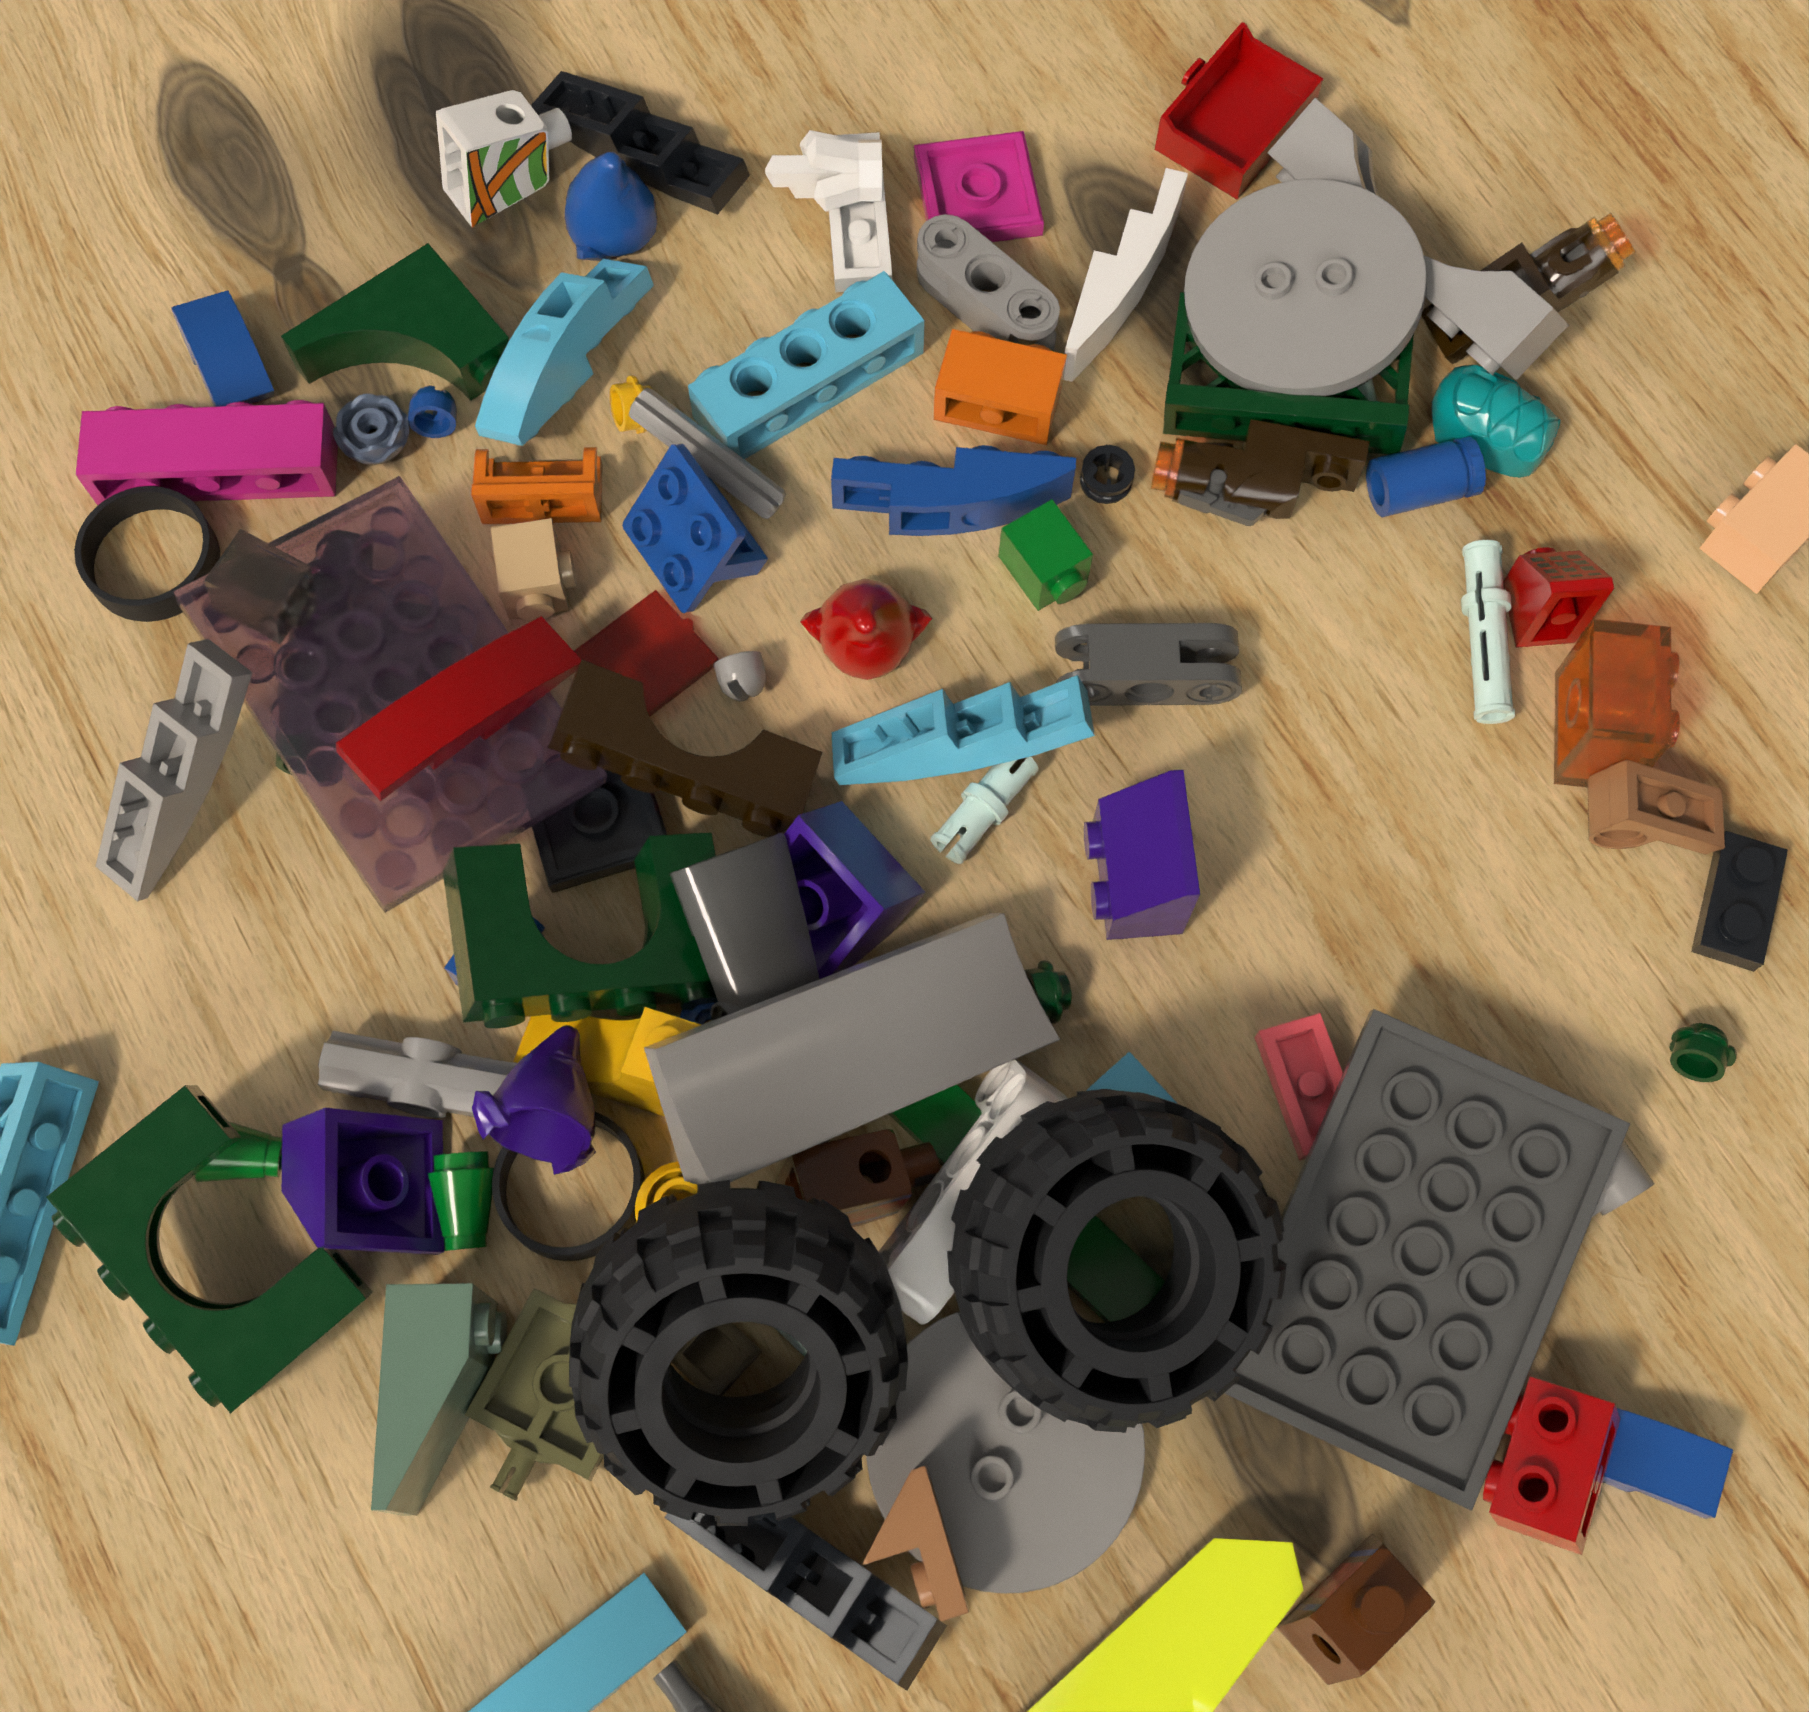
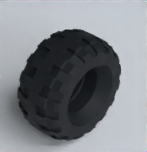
M1111 1089L1079 1091L1077 1096L1055 1103L1046 1101L1021 1115L1020 1117L1023 1121L1002 1139L996 1136L976 1161L981 1165L968 1189H960L951 1220L955 1223L952 1251H947L949 1283L956 1295L960 1310L958 1315L977 1350L992 1369L1028 1402L1063 1422L1071 1420L1082 1423L1095 1431L1126 1433L1127 1427L1135 1428L1137 1424L1150 1423L1154 1427L1160 1428L1187 1418V1415L1192 1414L1191 1405L1204 1397H1208L1215 1402L1240 1380L1235 1371L1250 1351L1258 1355L1260 1354L1273 1329V1326L1266 1322L1273 1299H1282L1287 1263L1278 1258L1277 1243L1283 1240L1282 1232H1285L1278 1203L1275 1199L1268 1196L1259 1178L1263 1173L1247 1150L1232 1140L1217 1124L1185 1106L1146 1093ZM1138 1196L1155 1200L1164 1208L1169 1218L1174 1240L1172 1264L1165 1283L1157 1295L1144 1308L1129 1317L1107 1323L1087 1321L1073 1309L1068 1293L1067 1269L1076 1239L1086 1224L1096 1214L1113 1203Z
M730 1180L699 1184L697 1185V1194L677 1200L673 1194L668 1197L665 1196L640 1210L637 1223L631 1228L625 1227L620 1234L613 1233L595 1256L593 1269L586 1283L581 1285L571 1325L569 1387H572L575 1417L586 1443L593 1442L597 1453L604 1454V1468L634 1495L642 1494L647 1490L653 1494V1503L659 1506L661 1511L685 1520L691 1519L693 1512L715 1516L717 1526H748V1517L775 1512L776 1519L779 1521L807 1511V1506L810 1505V1498L823 1490L828 1495L834 1496L856 1478V1474L863 1469L862 1456H873L880 1445L883 1446L897 1420L896 1403L900 1391H906L908 1353L900 1302L885 1261L869 1237L863 1239L852 1228L848 1215L823 1199L819 1201L816 1198H812L807 1202L797 1198L792 1186L759 1180L757 1189L730 1188ZM733 1322H755L775 1327L791 1335L807 1350L800 1365L783 1382L764 1392L741 1397L720 1396L698 1389L687 1382L671 1365V1361L677 1352L692 1338L710 1328Z

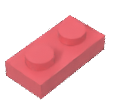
M1321 1013L1260 1030L1254 1037L1299 1161L1307 1158L1343 1074Z

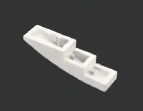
M1169 168L1165 169L1153 214L1130 209L1117 256L1094 250L1065 348L1067 359L1063 380L1072 382L1110 343L1140 301L1166 251L1181 209L1188 173Z

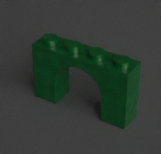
M712 832L648 837L634 860L645 923L643 946L633 956L609 964H591L570 958L555 949L540 933L531 914L520 843L453 847L443 870L463 1023L484 1021V1026L487 1028H507L524 1022L525 1017L551 1015L552 1021L572 1022L590 1016L592 1011L616 1009L617 1014L620 1016L642 1015L645 1007L655 1010L657 1005L680 1003L681 1009L693 1010L698 1005L718 1002L697 942L691 934L670 876L671 872L716 856Z
M185 1085L46 1198L57 1209V1212L51 1218L61 1234L76 1247H81L85 1243L103 1263L97 1269V1273L108 1289L123 1301L131 1296L148 1316L143 1322V1327L154 1343L167 1354L177 1350L194 1370L188 1375V1379L200 1397L212 1407L222 1403L231 1414L366 1300L373 1291L337 1249L317 1248L265 1293L243 1302L217 1303L204 1300L185 1290L173 1278L164 1263L160 1249V1226L164 1211L173 1195L183 1184L241 1138L198 1085Z

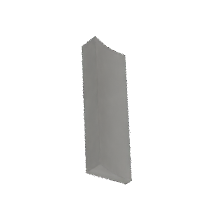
M989 913L646 1046L644 1050L684 1181L699 1185L724 1180L732 1182L1060 1040L1027 978L1012 940L1005 914Z

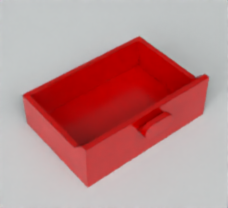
M1241 22L1207 63L1199 57L1186 71L1181 84L1186 86L1185 89L1160 117L1154 150L1237 200L1271 160L1272 157L1268 154V151L1314 98L1318 100L1323 78L1254 38L1247 24Z

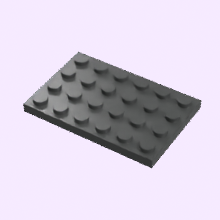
M1376 1009L1371 1010L1281 1216L1285 1232H1282L1283 1240L1277 1243L1278 1258L1287 1263L1282 1299H1273L1266 1321L1273 1326V1329L1260 1354L1258 1355L1250 1351L1236 1369L1235 1373L1239 1376L1240 1380L1229 1388L1225 1394L1472 1511L1630 1123Z

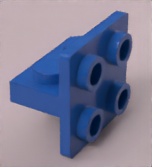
M682 443L672 444L624 519L622 526L682 613L695 611L714 582L757 575L767 562L768 557L713 480L704 473L687 447Z

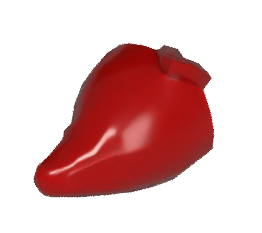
M864 578L841 585L823 603L822 607L807 612L800 623L811 636L822 644L826 656L842 673L855 678L870 680L885 676L895 670L910 651L912 642L924 631L933 618L926 610L910 605L890 584Z

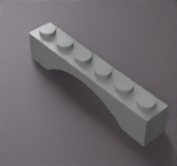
M1316 98L1312 100L1268 151V154L1283 167L1276 175V178L1282 183L1301 179L1335 180L1364 188L1378 195L1373 175L1371 149L1353 130ZM1424 256L1426 266L1425 298L1434 305L1426 315L1451 338L1460 330L1464 332L1474 342L1466 352L1491 375L1502 367L1517 380L1569 326L1549 303L1512 271L1470 270L1449 266Z

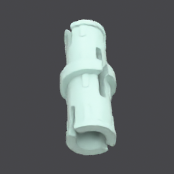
M1027 757L1014 774H1011L1009 769L1017 760L993 765L978 784L970 783L961 794L962 804L947 819L938 832L931 836L930 840L934 847L941 853L956 834H959L960 840L946 855V858L954 863L962 864L992 824L1000 825L1008 815L1006 806L1019 793L1028 780L1038 772V765L1032 757Z

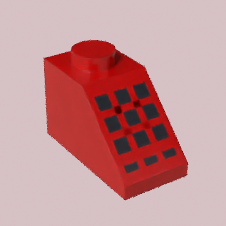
M1543 547L1519 555L1503 581L1504 590L1510 592L1512 608L1508 613L1515 647L1575 643L1615 589L1612 577L1580 550L1557 552L1554 548Z

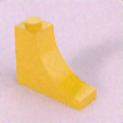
M647 1007L644 1008L641 1018L633 1020H610L588 1016L572 1022L552 1021L551 1015L531 1016L513 1062L518 1063L557 1029L570 1025L576 1028L580 1034L581 1063L590 1093L664 1116L644 1047L701 1026V1024Z

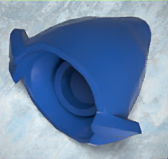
M606 152L589 161L582 167L569 185L566 195L564 219L566 229L576 245L577 259L601 261L602 259L610 260L614 256L631 254L642 249L656 233L657 210L653 194L638 174L628 167L625 161L615 152Z

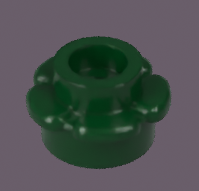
M1044 960L1038 963V968L1024 971L1048 1019L1052 1024H1056L1060 1021L1063 1010H1068L1071 1006V986L1064 972L1053 971L1054 967L1051 962Z
M1695 1023L1675 1030L1671 1036L1673 1041L1669 1045V1049L1672 1052L1670 1063L1675 1071L1688 1079L1698 1082L1718 1081L1724 1076L1726 1067L1732 1066L1737 1059L1736 1049L1728 1045L1725 1033L1716 1026L1706 1023Z

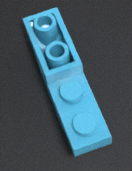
M602 259L586 276L561 272L526 313L495 367L475 424L479 436L523 446L528 440L538 434L540 428L564 404L569 402L574 397L575 392L594 374L586 354L597 347L602 338L625 315L629 314L635 308L636 303L654 286L647 266Z

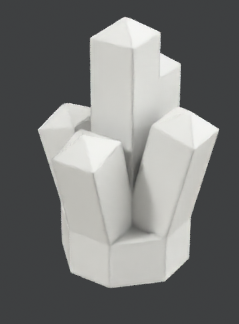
M809 130L800 142L803 155H772L765 168V174L773 187H789L795 198H814L825 212L859 201H882V139L857 140Z

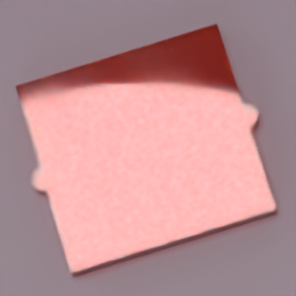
M654 590L574 650L581 660L642 682L645 705L649 716H652L714 668V663L719 660L694 632L693 621L689 618L682 619L657 590Z

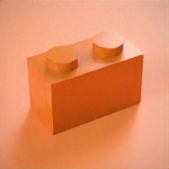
M952 329L935 386L933 420L1047 446L1063 386L1067 354L1054 352L1043 345H1023L996 339L985 332L974 331L969 333Z

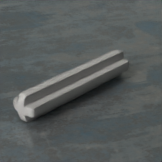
M645 388L635 398L629 411L631 419L668 447L672 444H684L709 478L762 518L769 519L779 509L786 496L783 488L654 390Z

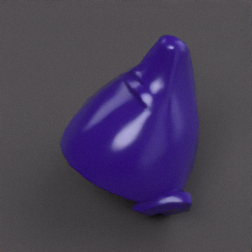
M570 1025L557 1029L522 1058L509 1072L493 1095L489 1091H476L472 1105L476 1125L483 1139L489 1134L496 1142L508 1150L535 1160L552 1163L554 1175L569 1172L585 1164L596 1153L591 1144L595 1136V1108L581 1063L580 1034L576 1028Z

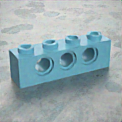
M885 271L868 281H858L848 287L842 296L820 309L807 310L792 325L777 334L757 339L749 345L744 353L722 366L716 365L704 370L694 382L688 385L692 416L698 425L743 459H746L924 353L925 320ZM847 335H859V336H861V337H858V338H847V337H845V336H847ZM800 363H812V364H813V365L808 366V367H799V366H796L797 364H800ZM753 391L765 392L759 396L746 395Z

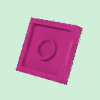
M1024 131L914 145V162L926 221L934 216L945 214L958 216L967 221L991 242L1043 236L1044 221Z

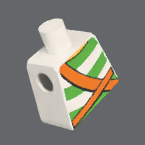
M515 90L436 111L443 190L471 227L545 187L549 181V150L572 139L569 122L559 108L538 115L521 92Z

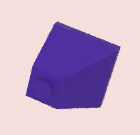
M325 1107L282 1125L281 1192L317 1248L430 1255L444 1253V1237L428 1173L434 1172V1156L443 1154V1120Z

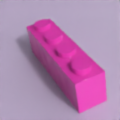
M293 400L281 405H252L244 402H234L222 407H192L184 404H174L164 409H132L114 406L105 411H82L76 476L97 505L121 491L142 486L172 489L185 495L192 501L335 497L338 445L333 435L335 426L324 403Z

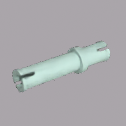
M1495 540L1474 541L1468 543L1462 549L1467 594L1461 598V610L1463 615L1467 616L1469 620L1475 705L1473 713L1474 720L1476 719L1478 723L1483 724L1503 723L1515 717L1506 613L1512 608L1510 592L1504 590L1501 557L1503 549L1500 542Z

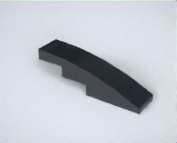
M560 71L531 105L538 115L559 108L566 116L571 128L572 139L570 142L594 157L606 152H615L625 161L628 167L638 174L646 185L717 215L750 176L743 158L700 145L693 127L651 114L644 97Z
M693 1512L689 1520L669 1513L664 1517L764 1591L783 1602L822 1632L845 1646L907 1691L947 1627L939 1619L792 1517L778 1521L775 1512L748 1517V1526H717L715 1516Z

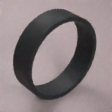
M157 486L127 489L101 502L83 522L78 532L74 549L78 573L98 601L109 611L120 617L141 622L169 619L193 607L211 588L220 566L219 542L212 527L198 506L188 497L177 491ZM149 510H172L193 518L201 525L203 544L199 560L187 578L170 591L147 599H123L110 595L97 586L94 574L97 551L106 535L123 520Z
M595 1112V1126L615 1136L626 1147L630 1155L633 1167V1189L629 1203L620 1219L605 1234L591 1242L573 1247H552L538 1243L524 1235L512 1219L506 1196L508 1175L518 1153L504 1147L499 1152L492 1177V1192L496 1210L510 1233L525 1247L538 1255L560 1261H578L594 1257L614 1232L620 1234L625 1227L631 1228L636 1221V1197L641 1185L645 1181L642 1162L626 1133L615 1122L600 1113Z

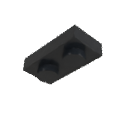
M1725 831V848L1713 852L1691 952L1754 972L1764 965L1788 850Z

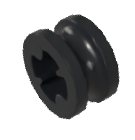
M1113 445L1097 446L1089 451L1083 460L1080 485L1082 491L1091 500L1102 504L1117 503L1124 499L1131 490L1135 466L1133 459L1127 451ZM1103 466L1105 472L1108 466L1116 468L1118 470L1117 483L1111 484V479L1109 478L1106 484L1098 482L1096 480L1097 467Z

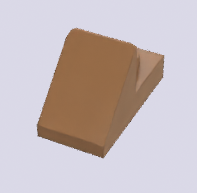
M925 1465L913 1469L909 1473L867 1553L863 1565L919 1548L923 1561L910 1565L922 1608L936 1605L940 1622L969 1613V1605L928 1466Z

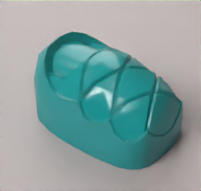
M1464 365L1451 370L1439 383L1432 400V421L1435 441L1437 443L1453 442L1455 439L1470 436L1473 440L1475 439L1480 447L1485 468L1510 477H1527L1537 470L1552 447L1560 426V419L1542 402L1540 397L1525 391L1518 382L1497 372L1491 375L1485 368L1478 365Z

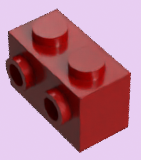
M1529 1376L1524 1396L1519 1395L1504 1431V1434L1512 1436L1505 1460L1501 1462L1495 1459L1492 1462L1484 1485L1483 1500L1491 1503L1489 1513L1498 1526L1580 1555L1583 1554L1621 1420L1615 1403Z

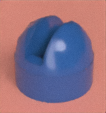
M428 385L420 388L413 394L409 403L408 422L414 432L428 438H442L450 435L455 430L457 408L454 398L448 391L435 390V386ZM433 410V415L426 413L425 411Z

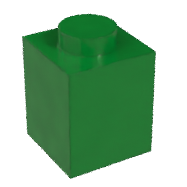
M1052 499L1001 528L998 557L1037 611L1055 601L1057 604L1067 603L1085 589L1093 554Z

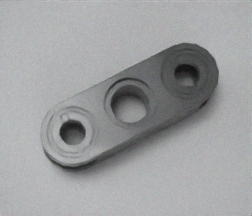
M1218 623L1079 624L1066 627L1055 636V650L1059 656L1071 661H1083V669H1077L1076 671L1064 674L1059 677L1056 683L1078 675L1087 689L1090 706L1213 705L1229 702L1239 697L1242 693L1241 671L1236 666L1225 664L1236 658L1239 654L1238 631L1229 625Z

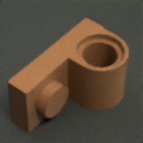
M1624 760L1588 778V840L1591 844L1608 849H1627L1643 846L1654 841H1661L1705 855L1725 848L1722 789L1631 760Z

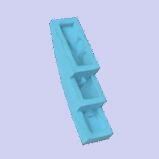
M1076 675L1022 697L1018 695L1011 682L955 704L952 703L943 689L832 732L834 779L839 785L908 781L968 772L1035 756L1095 736L1087 689L1079 676Z
M643 1573L468 1712H591L618 1691L624 1683L681 1639L687 1631L646 1574Z

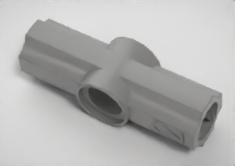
M333 1031L328 1041L324 1042L318 1064V1085L323 1090L331 1091L332 1093L338 1092L359 1098L365 1097L387 1101V1105L392 1108L419 1116L443 1118L446 1117L448 1112L474 1117L472 1105L475 1092L489 1091L493 1095L517 1063L462 1054L460 1049L452 1045L426 1038L407 1037L404 1038L403 1043Z

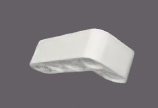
M1017 1059L993 1068L988 1072L975 1098L976 1105L982 1112L981 1116L879 1250L896 1290L901 1311L921 1325L931 1321L954 1293V1289L949 1283L947 1251H952L955 1231V1223L951 1220L960 1189H968L981 1165L976 1160L996 1136L1002 1139L1023 1121L1020 1117L1021 1115L1046 1101L1055 1103L1068 1099L1061 1091Z

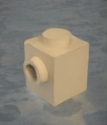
M552 518L490 527L498 591L509 620L520 618L525 621H533L541 616L547 619L554 613L569 611L566 588L577 586L575 568L571 551H561Z

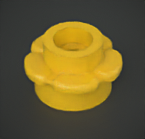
M633 375L628 376L625 383L613 384L611 386L610 406L615 425L620 432L636 430V433L640 434L645 433L647 430L631 419L629 415L630 407L635 398L645 388H652L649 385L642 386L639 384L638 378Z

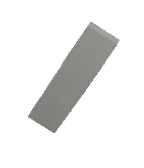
M209 639L188 643L175 698L153 704L141 757L119 763L95 867L137 902L148 898L182 844L206 798L234 733L253 673Z

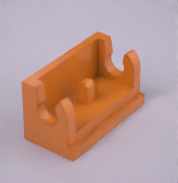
M584 447L583 461L495 462L494 458H489V449H476L471 496L482 524H516L552 518L553 523L601 522L603 471L601 456H597V447Z

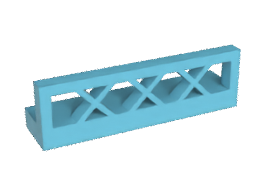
M41 1062L2 1063L0 1066V1344L15 1346L54 1223L51 1216L57 1212V1209L46 1197L69 1178L99 1084L97 1080Z

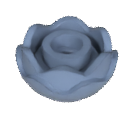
M362 394L353 401L348 402L338 412L336 427L333 429L334 439L344 454L352 460L367 465L386 463L395 458L407 443L409 437L408 417L389 397ZM377 429L376 432L368 434L370 430Z

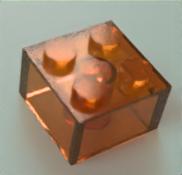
M1593 619L1555 671L1554 784L1587 788V781L1590 776L1624 760H1631L1654 767L1655 762L1667 749L1675 745L1680 729V716L1677 710H1672L1671 689L1675 686L1678 678L1680 661L1678 653L1671 651V627Z

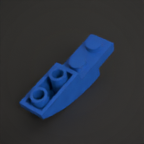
M987 445L975 446L973 448L956 447L954 468L940 467L928 461H916L910 464L880 462L869 456H855L851 459L834 458L831 475L832 509L889 513V535L934 536L987 530L1009 524L1051 499L1056 505L1070 499L1076 470V458L1063 457L1051 451H1036L1031 454L1006 452Z

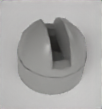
M758 651L732 654L716 661L713 665L722 692L733 700L740 702L747 700L749 695L751 697L759 695L766 683V670L762 655Z

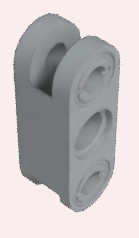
M947 214L934 216L922 225L917 238L918 259L916 274L919 284L927 293L973 331L985 332L996 339L1018 344L1022 343L1017 338L1029 341L1038 340L1034 344L1043 345L1054 351L1057 336L1055 328L1058 325L1060 306L1058 299L1047 287L967 221L958 216ZM985 289H986V290H992V291H991V292H986V291H981V290H985Z

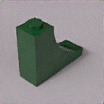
M429 243L281 335L296 369L308 384L330 373L352 366L372 363H396L424 369L442 377L462 391L470 401L487 390L495 367L509 342V337Z

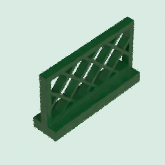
M1180 292L1165 399L1163 434L1244 441L1250 420L1253 419L1370 441L1368 453L1387 455L1399 453L1408 426L1410 406L1408 404L1414 334L1394 361L1378 373L1395 390L1394 403L1369 401L1358 390L1366 382L1352 389L1326 397L1248 390L1219 373L1201 353L1188 325L1185 294ZM1187 342L1192 347V349L1186 354H1184ZM1201 358L1219 376L1207 386L1181 384L1182 372ZM1398 360L1396 372L1390 365Z

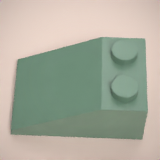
M473 1283L386 1284L371 1501L372 1511L402 1516L418 1515L469 1420V1417L465 1416L490 1370L495 1360V1354L502 1352V1346L507 1338L506 1312L497 1311L498 1302Z

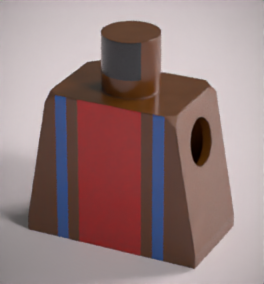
M885 1129L817 1144L787 1157L775 1182L794 1187L796 1197L808 1202L812 1198H816L819 1201L825 1200L848 1215L853 1228L897 1214L911 1197L912 1188L930 1184L939 1172L940 1167L936 1152L930 1142L900 1149L894 1131L892 1129ZM862 1175L870 1178L873 1183L867 1181Z
M1371 1534L1277 1626V1629L1327 1685L1361 1677L1368 1672L1432 1608L1436 1601L1374 1534ZM1319 1636L1331 1645V1647L1336 1651V1654L1332 1653L1324 1645Z

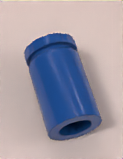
M1467 436L1455 439L1453 442L1446 441L1371 459L1366 469L1369 498L1376 513L1383 518L1458 500L1463 497L1468 498L1480 495L1484 491L1486 484L1483 454L1475 439L1473 440L1472 437Z

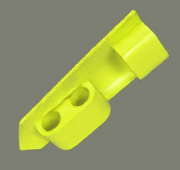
M1213 1538L1026 1712H1213L1304 1591L1293 1543Z

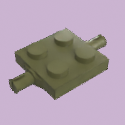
M535 1288L502 1346V1352L498 1353L465 1416L494 1430L504 1443L512 1448L490 1488L503 1493V1495L517 1501V1496L536 1461L539 1463L561 1465L592 1481L604 1457V1454L597 1453L593 1442L586 1443L575 1417L572 1387H569L570 1336L576 1304L562 1303Z

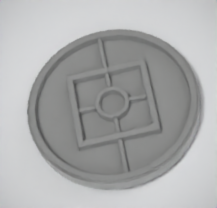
M1301 179L1274 184L1257 190L1231 205L1213 221L1198 241L1190 258L1185 276L1184 294L1189 328L1194 341L1208 362L1223 376L1245 389L1322 397L1338 394L1352 389L1380 373L1394 361L1408 344L1418 326L1423 311L1426 290V266L1421 245L1410 224L1399 211L1378 195L1349 183L1326 179Z
M958 1312L937 1321L923 1330L907 1344L908 1369L906 1391H900L896 1403L897 1420L883 1446L880 1445L875 1455L866 1456L869 1480L883 1518L886 1519L911 1470L927 1465L964 1587L992 1593H1024L1047 1588L1075 1576L1090 1566L1110 1547L1131 1515L1141 1488L1144 1472L1145 1442L1143 1425L1137 1424L1135 1428L1127 1427L1126 1433L1095 1431L1082 1423L1071 1420L1063 1422L1037 1408L1010 1387L992 1369L971 1341ZM919 1548L908 1551L919 1562L923 1561Z

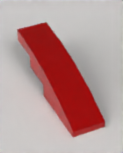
M541 616L495 639L447 667L387 706L336 742L337 753L376 797L382 801L428 765L435 770L477 737L481 736L484 741L575 673L581 658Z

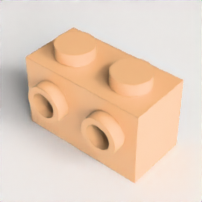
M1797 444L1778 462L1768 456L1743 483L1750 491L1741 500L1733 493L1730 494L1706 521L1715 529L1700 549L1756 594L1809 540V454Z

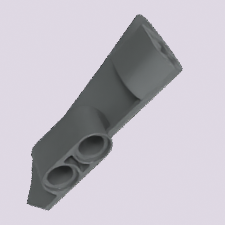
M778 833L670 873L691 934L695 937L718 1000L711 1007L712 1021L820 979L787 840L783 833Z

